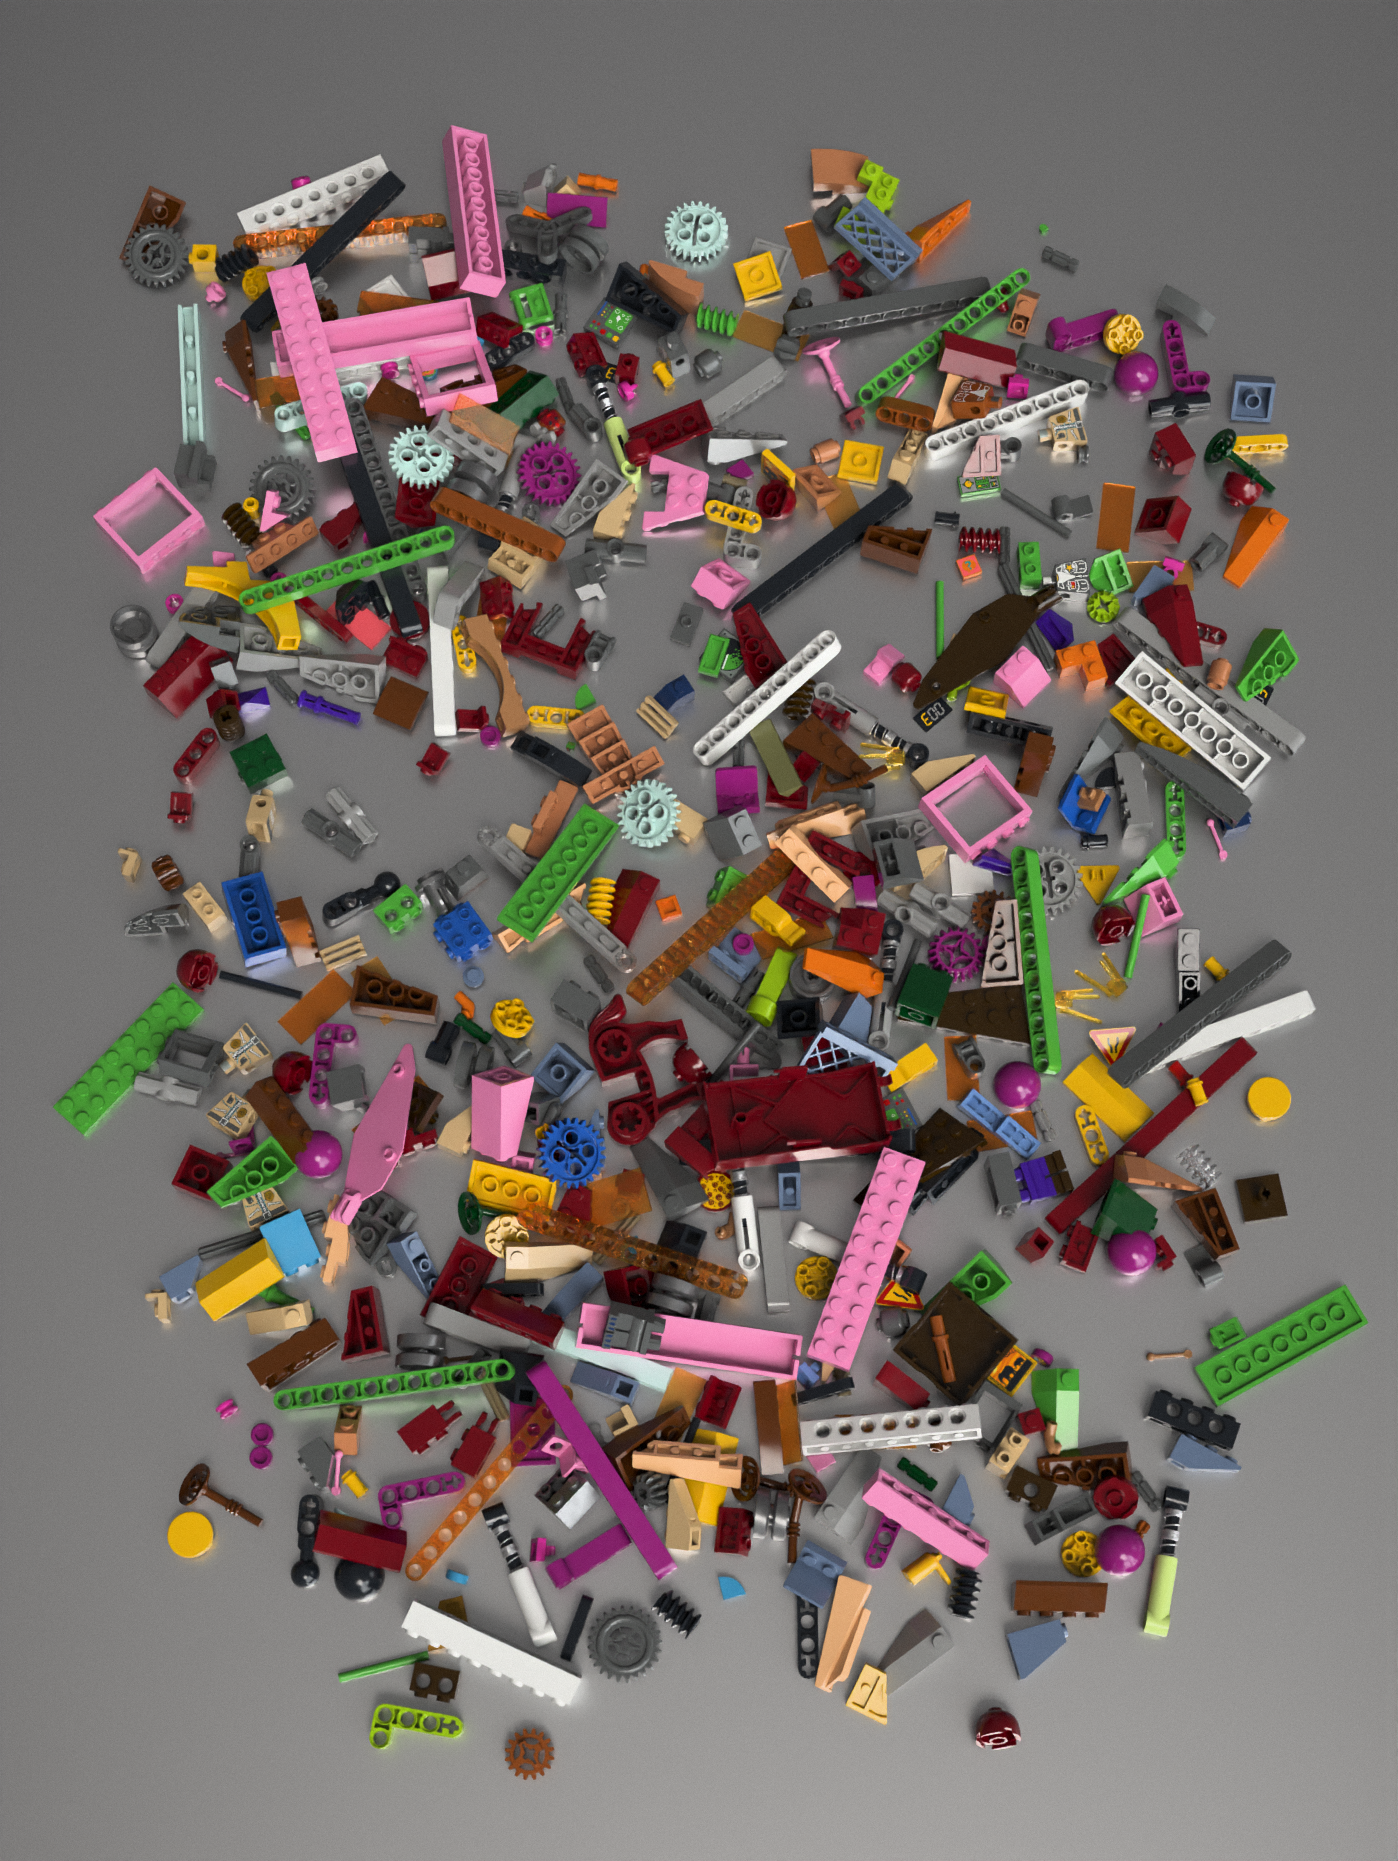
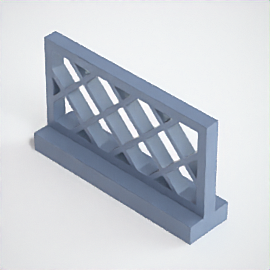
M866 197L834 226L837 232L891 281L909 265H912L923 251ZM854 215H856L862 221H855ZM842 225H851L852 231H847ZM856 226L864 227L865 233L857 232ZM869 228L873 230L877 235L870 234ZM858 238L866 239V245L861 244ZM871 240H877L879 246H872ZM883 241L886 242L891 248L884 247ZM872 251L880 252L881 258H876ZM885 253L893 254L894 260L886 259ZM898 255H900L905 261H899ZM887 265H894L895 272L892 273L887 268Z
M823 1019L817 1026L819 1028L818 1032L797 1066H804L808 1058L817 1056L819 1065L808 1067L807 1072L818 1074L820 1072L824 1073L823 1068L835 1065V1070H839L838 1064L849 1061L850 1067H853L852 1060L861 1057L864 1059L865 1064L868 1061H875L876 1067L879 1066L884 1069L880 1077L887 1076L898 1065L893 1056ZM821 1037L829 1041L830 1047L818 1050L817 1044ZM841 1048L847 1050L848 1056L836 1059L834 1050ZM831 1052L833 1061L822 1064L820 1055Z

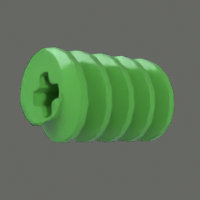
M701 302L695 321L698 328H702L704 325L705 330H709L712 327V331L717 332L719 329L722 335L727 331V335L731 337L736 330L739 313L736 317H733V311H730L727 316L725 309L721 313H718V307L711 311L709 304L706 309H703V303Z

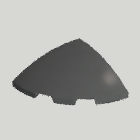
M216 605L212 610L196 607L191 609L189 615L183 613L179 617L178 625L193 637L210 646L238 653L241 624L240 607Z
M181 903L147 911L130 920L124 927L125 936L168 934V927L189 924V908L186 904Z
M383 1190L373 1194L362 1201L351 1224L348 1225L349 1232L354 1236L357 1244L355 1246L356 1250L367 1263L373 1266L389 1251L387 1243L400 1234L405 1233L418 1214Z

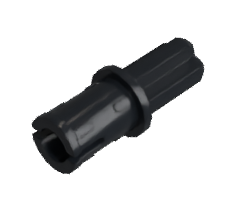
M375 580L366 582L371 598L370 604L373 605L378 619H387L391 614L386 606L385 596L381 595Z

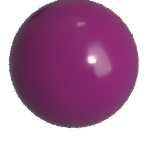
M1141 351L1126 353L1117 361L1114 367V382L1127 395H1144L1153 389L1158 380L1157 364L1147 353Z
M1011 1061L1001 1066L996 1072L993 1079V1091L998 1101L1004 1106L1012 1109H1023L1030 1106L1038 1098L1041 1091V1079L1038 1072L1030 1064L1022 1061Z
M312 1130L314 1133L312 1140L306 1143L308 1149L304 1153L298 1152L296 1154L295 1165L305 1176L322 1179L332 1175L339 1168L342 1161V1147L333 1134L324 1130Z
M1137 1230L1132 1234H1115L1109 1239L1107 1244V1258L1117 1272L1126 1276H1138L1152 1267L1156 1259V1245L1150 1234L1142 1230Z
M1119 1524L1109 1526L1102 1530L1095 1540V1559L1098 1565L1108 1574L1113 1576L1130 1575L1141 1566L1144 1560V1542L1141 1536L1129 1526Z

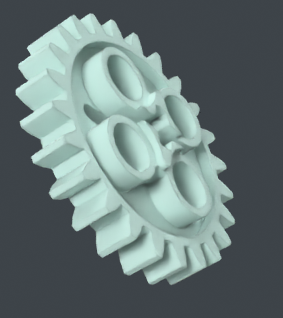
M691 201V206L684 203L683 209L677 206V213L671 211V217H667V224H665L666 244L670 245V250L676 249V256L682 253L683 259L690 256L691 261L694 260V257L701 261V256H704L707 260L709 259V254L716 256V250L721 251L722 245H725L726 238L728 237V225H726V218H722V212L716 213V207L709 209V203L705 207L702 206V201L698 205ZM700 217L696 245L693 246L696 218Z
M416 425L414 426V431L406 428V434L400 431L399 438L394 437V444H390L391 451L388 452V457L390 458L389 465H393L391 467L392 472H397L396 478L403 477V484L409 481L410 487L415 483L418 489L421 488L422 484L428 489L429 483L436 487V480L443 483V476L449 477L448 470L453 469L451 463H454V454L428 437L425 425L422 426L421 430H418ZM420 442V443H422L423 445H422V446H416L415 443ZM438 453L440 456L433 457L431 454ZM409 457V458H411L412 460H411V461H404L403 458ZM421 468H426V469H428L429 471H427V472H422V471H420V469H421Z
M645 779V781H637V785L631 784L632 791L625 790L627 797L620 798L624 804L618 805V808L622 809V812L617 814V816L622 817L618 825L625 826L621 832L628 833L626 839H632L633 844H639L641 847L647 846L652 848L653 846H661V842H668L666 836H674L671 831L672 829L678 830L675 822L681 821V819L676 817V814L682 813L681 810H676V807L680 805V802L674 801L677 794H670L672 788L666 787V783H659V780ZM648 795H650V801H649V803H648V801H647ZM663 808L664 814L661 817V810ZM637 810L638 815L635 818V811ZM649 824L651 825V830H650V832H648V826H649Z

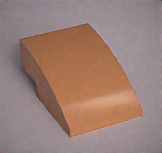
M811 149L810 160L813 192L832 191V195L867 193L870 187L856 180L866 159L868 160V156L837 149Z
M649 260V280L684 310L696 316L699 304L701 302L704 304V283L688 279L686 270Z

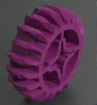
M959 926L956 927L955 931L948 927L947 933L944 930H940V936L934 935L933 940L935 942L929 943L931 949L927 952V955L931 956L928 958V963H934L931 969L948 972L951 977H954L953 983H956L957 978L963 983L965 976L968 979H972V973H979L978 967L983 966L981 960L985 957V954L981 953L984 951V946H978L981 942L980 938L974 940V932L968 935L967 928L960 932ZM948 941H958L955 945H943ZM964 943L971 949L973 957L964 950ZM958 947H960L958 957L952 962L954 952H957ZM939 952L948 959V966L941 960ZM957 964H969L964 968L954 969Z

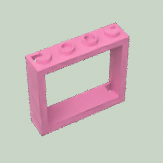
M479 340L478 344L409 356L411 362L407 364L413 387H415L416 396L419 399L420 408L425 409L427 416L436 415L443 409L449 412L498 401L496 385ZM471 361L476 362L482 384L431 395L428 394L421 372Z
M156 467L147 471L136 483L130 484L126 491L121 495L115 496L107 506L100 508L93 516L96 525L142 574L205 525L202 515ZM159 481L190 516L138 557L109 526L107 521Z
M986 755L921 798L918 808L964 863L971 859H977L985 849L991 850L998 844L999 839L1002 837L1006 839L1014 833V829L1018 826L1020 828L1024 827L1030 821L1029 817L1032 813L1031 808ZM984 772L1018 814L969 847L935 805Z

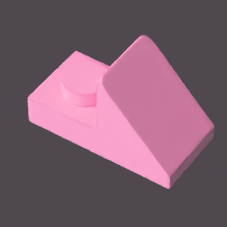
M270 489L266 492L260 531L269 530L291 515L276 511V508H279L281 503V496H279L278 490Z
M887 644L877 650V656L863 670V674L879 686L892 672L893 668L905 658V655L891 644Z

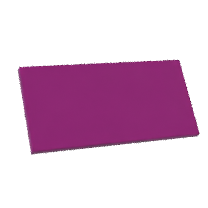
M548 192L547 216L554 219L576 208L588 207L592 211L593 219L587 226L606 228L608 197Z

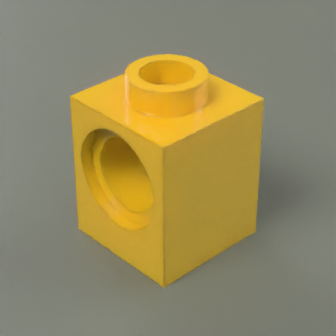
M193 244L192 252H189V264L193 265L195 272H215V259L219 257L217 245Z

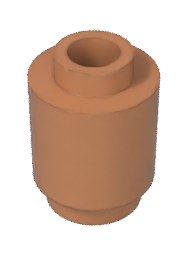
M830 438L813 445V448H810L809 451L815 464H822L839 457L841 449L838 441Z
M1217 658V660L1212 661L1207 677V685L1211 689L1223 690L1224 686L1227 685L1232 665L1227 659Z

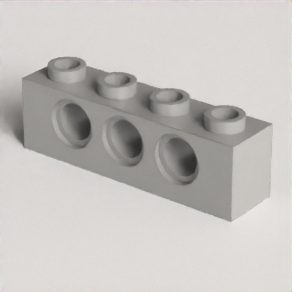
M445 409L433 418L427 433L428 437L461 460L472 461L484 466L496 477L504 470L509 455L507 452Z

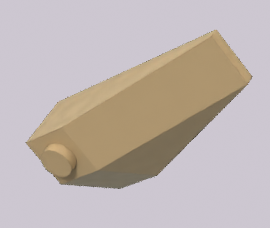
M505 1242L504 1283H537L581 1269L587 1262L592 1265L593 1243Z

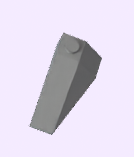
M920 809L862 820L851 829L857 849L871 861H874L872 853L873 842L890 838L909 839L915 842L935 829V827Z

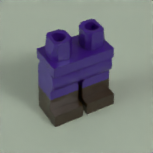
M1061 1150L1020 1163L1014 1169L1017 1183L1022 1182L1023 1189L1019 1190L1022 1203L1029 1202V1205L1072 1193L1074 1187L1068 1170L1065 1171L1067 1167Z

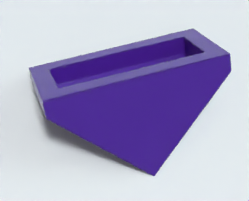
M1048 609L1035 622L1055 650L1067 648L1074 641L1072 623L1051 609Z
M266 687L238 693L241 710L238 712L239 714L271 707Z
M994 848L978 857L972 863L973 866L1008 877L1013 875L1011 860Z

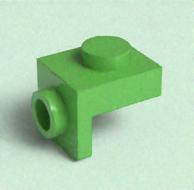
M1237 1317L1209 1329L1211 1333L1209 1338L1215 1347L1218 1346L1219 1349L1226 1348L1247 1337Z

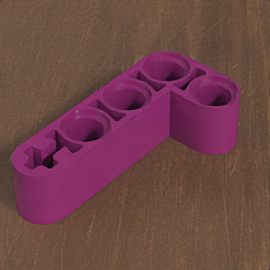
M1110 309L1070 323H1066L1064 317H1057L1048 323L1045 336L1051 349L1058 352H1064L1103 339L1106 323L1111 317L1117 315L1118 312L1116 309Z
M1175 320L1166 321L1160 333V342L1170 393L1182 391L1186 394L1207 391L1210 383L1209 374L1205 371L1189 372L1180 324Z
M323 1023L316 1030L309 1088V1099L316 1109L327 1108L331 1101L327 1078L319 1081L317 1076L320 1073L334 1070L337 1048L351 1049L358 1044L359 1036L351 1025ZM324 1032H332V1036L330 1038H322V1034ZM347 1033L354 1034L353 1038L348 1041L343 1040V1036ZM321 1053H330L327 1059H319ZM319 1088H321V1093L323 1097L320 1098V1101H317L316 1098H318L320 1095Z
M449 1472L382 1487L378 1493V1500L383 1524L389 1529H400L404 1523L402 1506L462 1493L466 1488L464 1476L459 1472ZM453 1478L461 1481L458 1484V1488H454L453 1485H447V1491H444L442 1480L445 1479L446 1484L452 1483ZM432 1482L439 1483V1490L436 1493L428 1492V1485ZM412 1486L416 1487L417 1494L413 1498L406 1497V1490ZM388 1491H393L395 1493L394 1500L389 1503L384 1502V1494ZM392 1513L398 1514V1522L394 1525H389L387 1522L388 1516Z
M915 1491L934 1504L931 1498L918 1491ZM883 1515L864 1558L866 1567L873 1571L879 1570L884 1565L902 1526L899 1523H890L885 1515ZM880 1533H887L890 1536V1543L881 1544L878 1540V1535ZM877 1548L886 1550V1553L881 1551L878 1556V1560L881 1563L871 1564L872 1559L869 1556H874Z
M618 1524L565 1558H559L545 1567V1571L555 1588L560 1590L629 1547L632 1541L622 1524Z

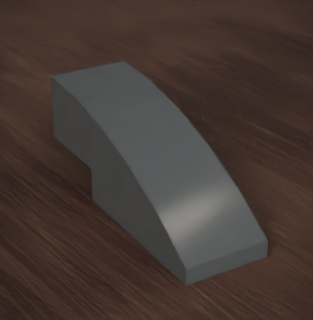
M1167 284L1155 308L1172 315V320L1208 336L1216 321V318L1203 306Z
M1087 1492L1030 1521L1024 1526L1034 1545H1037L1099 1513V1511L1095 1508L1094 1502Z

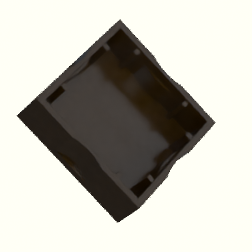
M949 1282L929 1305L928 1310L918 1322L909 1329L894 1347L893 1351L916 1371H919L933 1382L936 1388L952 1402L960 1406L968 1402L1019 1339L957 1286ZM942 1315L946 1334H949V1339L947 1340L956 1381L943 1383L935 1342H932L931 1339L933 1333L929 1317Z

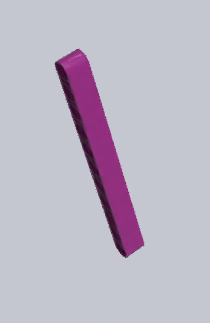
M542 1360L527 1370L525 1373L657 1579H662L678 1568L546 1361Z

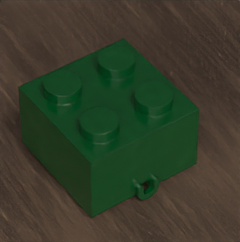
M267 733L229 752L239 771L237 774L240 780L245 782L250 794L288 776L286 768L281 761L282 758L275 750Z

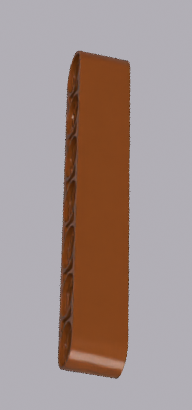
M440 487L430 502V507L434 512L549 562H556L566 545L564 539L556 534L447 487Z

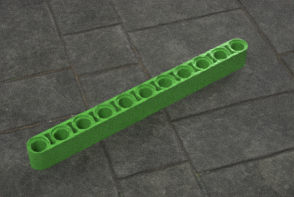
M1019 268L861 387L855 393L856 403L860 406H867L940 351L941 340L939 339V333L943 331L958 335L964 333L1027 285L1030 281L1029 272L1024 268ZM1016 275H1020L1022 277V283H1018L1016 281ZM1001 286L1007 289V295L1001 293ZM985 298H989L992 301L991 307L986 305ZM974 310L977 313V318H972L969 311ZM955 321L961 324V330L955 328ZM928 345L931 348V353H926L923 346ZM908 356L915 359V365H911L908 362ZM893 368H897L900 371V377L893 375ZM877 380L884 382V389L878 387ZM862 391L869 394V400L866 401L862 398Z
M440 526L247 589L239 595V603L245 613L254 614L449 550L455 545L454 531L449 526ZM443 535H449L451 537L447 541L440 539ZM425 541L431 543V545L428 547L421 546V544ZM404 548L412 549L406 554L401 552ZM385 554L392 555L389 560L382 559ZM364 561H372L370 566L362 565ZM346 567L353 568L349 573L343 572V569ZM327 573L333 574L330 579H324L323 576ZM306 580H313L311 585H304ZM287 586L294 587L291 592L284 591ZM271 592L274 594L270 599L264 598L267 593ZM248 599L254 600L251 605H245L244 603Z
M1017 846L1011 852L1014 892L1018 903L1021 956L1033 1066L1038 1073L1055 1075L1061 1070L1062 1062L1039 856L1037 851L1032 848Z
M496 1359L285 1389L275 1394L273 1402L276 1408L280 1410L296 1411L510 1380L514 1376L515 1366L508 1360ZM502 1364H506L508 1371L505 1375L501 1376L499 1374V1367ZM484 1367L486 1375L479 1379L477 1371L479 1368ZM462 1370L464 1378L462 1381L457 1382L455 1374ZM440 1373L442 1381L439 1385H435L433 1378L436 1374ZM418 1376L420 1378V1385L417 1388H413L412 1380ZM396 1379L399 1385L395 1391H392L390 1383ZM375 1382L377 1390L374 1394H370L368 1390L369 1385ZM353 1385L355 1393L349 1398L347 1389ZM328 1389L333 1390V1397L330 1400H327L325 1397ZM310 1392L312 1399L306 1404L304 1402V1395ZM285 1395H288L290 1403L284 1407L282 1399Z

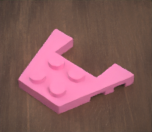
M652 455L649 472L651 474L669 475L665 511H644L642 529L647 532L651 531V528L664 527L671 522L684 521L704 515L709 475L706 472L672 460Z

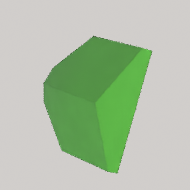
M1120 548L1094 558L1089 572L1092 587L1100 592L1103 590L1109 593L1112 592L1113 595L1134 587Z

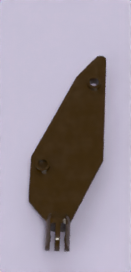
M1050 584L1031 596L1006 594L973 613L923 678L913 702V707L921 709L1005 661L1038 616L1063 600L1054 586Z

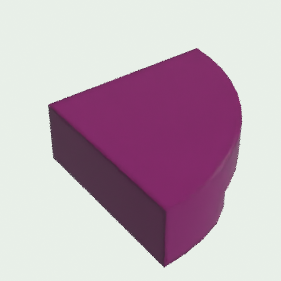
M743 459L726 470L727 474L731 473V476L745 480L754 477V473Z

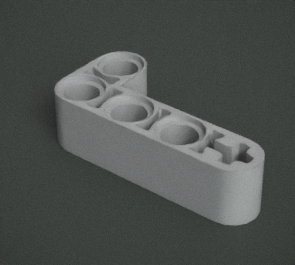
M746 486L739 487L735 492L733 506L752 511V490ZM743 498H745L744 505L741 504ZM732 512L729 520H737L738 518H736V516H738V514ZM728 526L723 547L724 562L730 566L745 569L758 568L761 564V549L757 545L745 543L747 532ZM738 533V534H740L741 536H739V537H734V536H732V534ZM734 551V552H736L737 554H736V555H729L728 552ZM755 555L757 558L750 559L748 556Z
M467 561L460 566L438 596L433 618L434 624L450 630L455 629L461 607L479 586L483 579L485 568Z

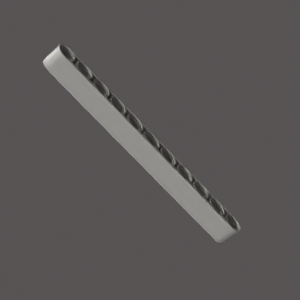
M1125 607L1113 621V626L1120 633L1195 688L1201 684L1218 698L1226 699L1231 708L1250 721L1247 726L1284 753L1294 755L1306 740L1305 735L1256 698L1253 697L1247 702L1243 701L1235 688V683L1228 679V683L1224 686L1223 690H1214L1208 687L1207 677L1211 665L1203 660L1202 666L1183 667L1170 650V644L1165 637L1159 635L1157 626L1134 609Z

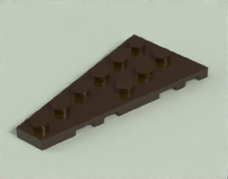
M1021 985L996 986L948 993L936 1025L937 1029L951 1030L960 1034L987 1039L993 1038L1003 1040V1042H1014L1024 1046H1031ZM896 1016L897 1022L923 1026L916 1022Z
M939 1108L915 1133L916 1152L905 1153V1155L925 1162V1167L919 1183L922 1182L923 1184L951 1167L954 1161L961 1157L966 1158L971 1155L970 1152L979 1146L982 1148L988 1143L982 1136ZM871 1181L853 1199L854 1203L860 1208Z

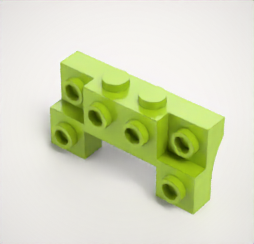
M866 159L856 181L870 187L866 198L884 214L886 210L890 211L894 200L891 198L900 180L883 172L884 167ZM843 206L835 225L852 210ZM854 215L855 221H862L860 218ZM842 225L847 231H852L851 225ZM856 226L857 232L865 233L864 227ZM869 228V233L874 234L875 232ZM858 238L861 244L866 245V239Z

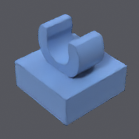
M804 1362L798 1367L797 1381L806 1390L812 1388L820 1379L817 1373L821 1367L816 1362L810 1367Z

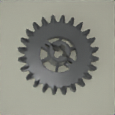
M157 223L154 224L153 228L147 224L146 230L139 227L140 233L134 231L133 235L135 238H128L131 245H125V249L129 250V252L124 253V257L129 258L125 261V265H131L128 268V272L135 271L133 278L136 279L140 276V284L147 280L148 287H150L152 282H154L156 288H158L159 282L166 287V280L174 284L172 277L180 280L178 271L185 273L182 265L188 266V262L183 259L189 258V254L184 253V251L188 250V246L182 245L185 243V239H178L180 233L176 232L173 234V227L166 230L165 224L161 228L158 227ZM159 241L158 245H151V242ZM149 244L150 248L147 253H142L145 246ZM166 246L169 247L171 254L164 252ZM158 254H160V258L156 257L154 259L153 255L157 256ZM142 257L149 259L147 264L143 262ZM170 257L169 262L166 264V266H164V264L166 263L167 258ZM154 266H155V267H161V266H162V268H160V269H153Z
M280 455L278 461L272 456L271 463L264 460V467L258 465L260 472H253L256 479L250 480L254 486L250 487L249 490L255 492L250 497L258 500L260 506L259 513H263L269 482L272 483V489L279 491L281 500L289 499L287 502L280 503L276 511L291 514L288 517L291 521L293 520V513L300 517V509L307 512L304 504L312 505L308 497H315L309 490L316 489V487L309 484L314 481V478L307 477L311 471H303L306 467L304 463L298 466L299 459L291 462L292 458L288 456L284 461L283 456ZM283 474V479H277L275 476ZM287 474L294 479L295 483L290 484L287 481ZM273 479L279 485L285 487L286 491L291 495V497L287 495L285 492H282L280 487L273 481ZM296 486V492L293 494V487Z
M621 1606L620 1613H617L615 1608H612L611 1616L604 1612V1621L596 1619L599 1627H591L596 1634L588 1636V1639L594 1641V1643L588 1645L587 1648L595 1650V1652L589 1655V1658H597L593 1666L602 1665L600 1674L608 1671V1679H611L615 1674L617 1682L624 1676L626 1683H629L631 1675L638 1681L639 1672L646 1677L645 1668L653 1670L654 1668L650 1662L659 1661L654 1653L662 1652L661 1649L656 1647L657 1644L662 1643V1640L655 1638V1636L660 1634V1630H652L656 1622L648 1624L650 1615L648 1614L642 1618V1609L634 1614L633 1606L629 1608L628 1612H625L624 1606ZM621 1627H629L635 1631L629 1635L622 1633ZM616 1629H619L620 1635L617 1638L610 1637ZM636 1632L640 1635L642 1643L634 1641L633 1636ZM624 1638H627L628 1643L633 1645L627 1647L626 1651H623L622 1647L618 1645L619 1642L624 1641ZM608 1645L615 1646L617 1652L614 1656L610 1654ZM634 1650L640 1651L639 1654L631 1660L630 1654ZM618 1654L627 1655L629 1661H620L615 1659Z

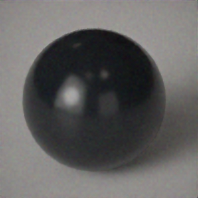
M344 1559L339 1560L334 1571V1583L338 1592L345 1599L352 1602H365L374 1598L381 1591L385 1581L384 1569Z

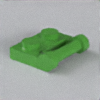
M543 283L513 290L509 293V298L514 304L519 319L518 323L523 325V330L554 320ZM526 297L532 317L526 318L521 298Z

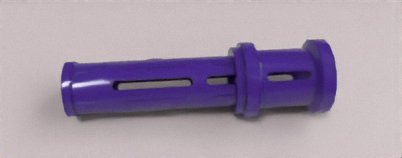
M302 690L297 702V707L311 709L316 714L322 712L355 725L358 724L361 717L360 712L325 701L323 696L311 695L306 690Z

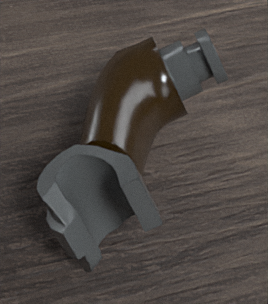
M799 288L798 295L792 299L787 312L812 307L813 303L810 300L812 296L811 290ZM783 323L782 335L779 336L773 353L786 360L788 358L795 360L800 347L799 340L801 336H788L785 324Z

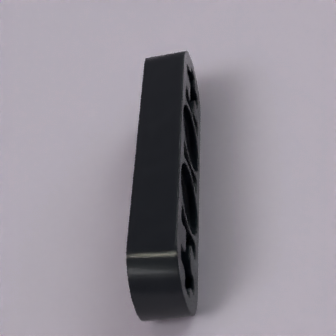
M797 1595L798 1672L804 1679H812L817 1675L819 1667L818 1607L809 1603V1609L814 1608V1613L810 1611L801 1613L800 1608L805 1609V1601L801 1600V1597ZM805 1615L811 1616L814 1619L813 1627L804 1628L801 1624L802 1617ZM804 1639L813 1640L815 1646L812 1651L806 1652L802 1649L801 1643ZM801 1654L805 1656L815 1654V1659L810 1658V1665L815 1667V1671H811L810 1675H806V1671H802V1667L806 1666V1658L801 1659Z

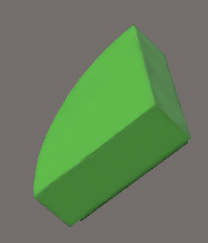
M587 684L583 685L576 694V710H583L596 703Z

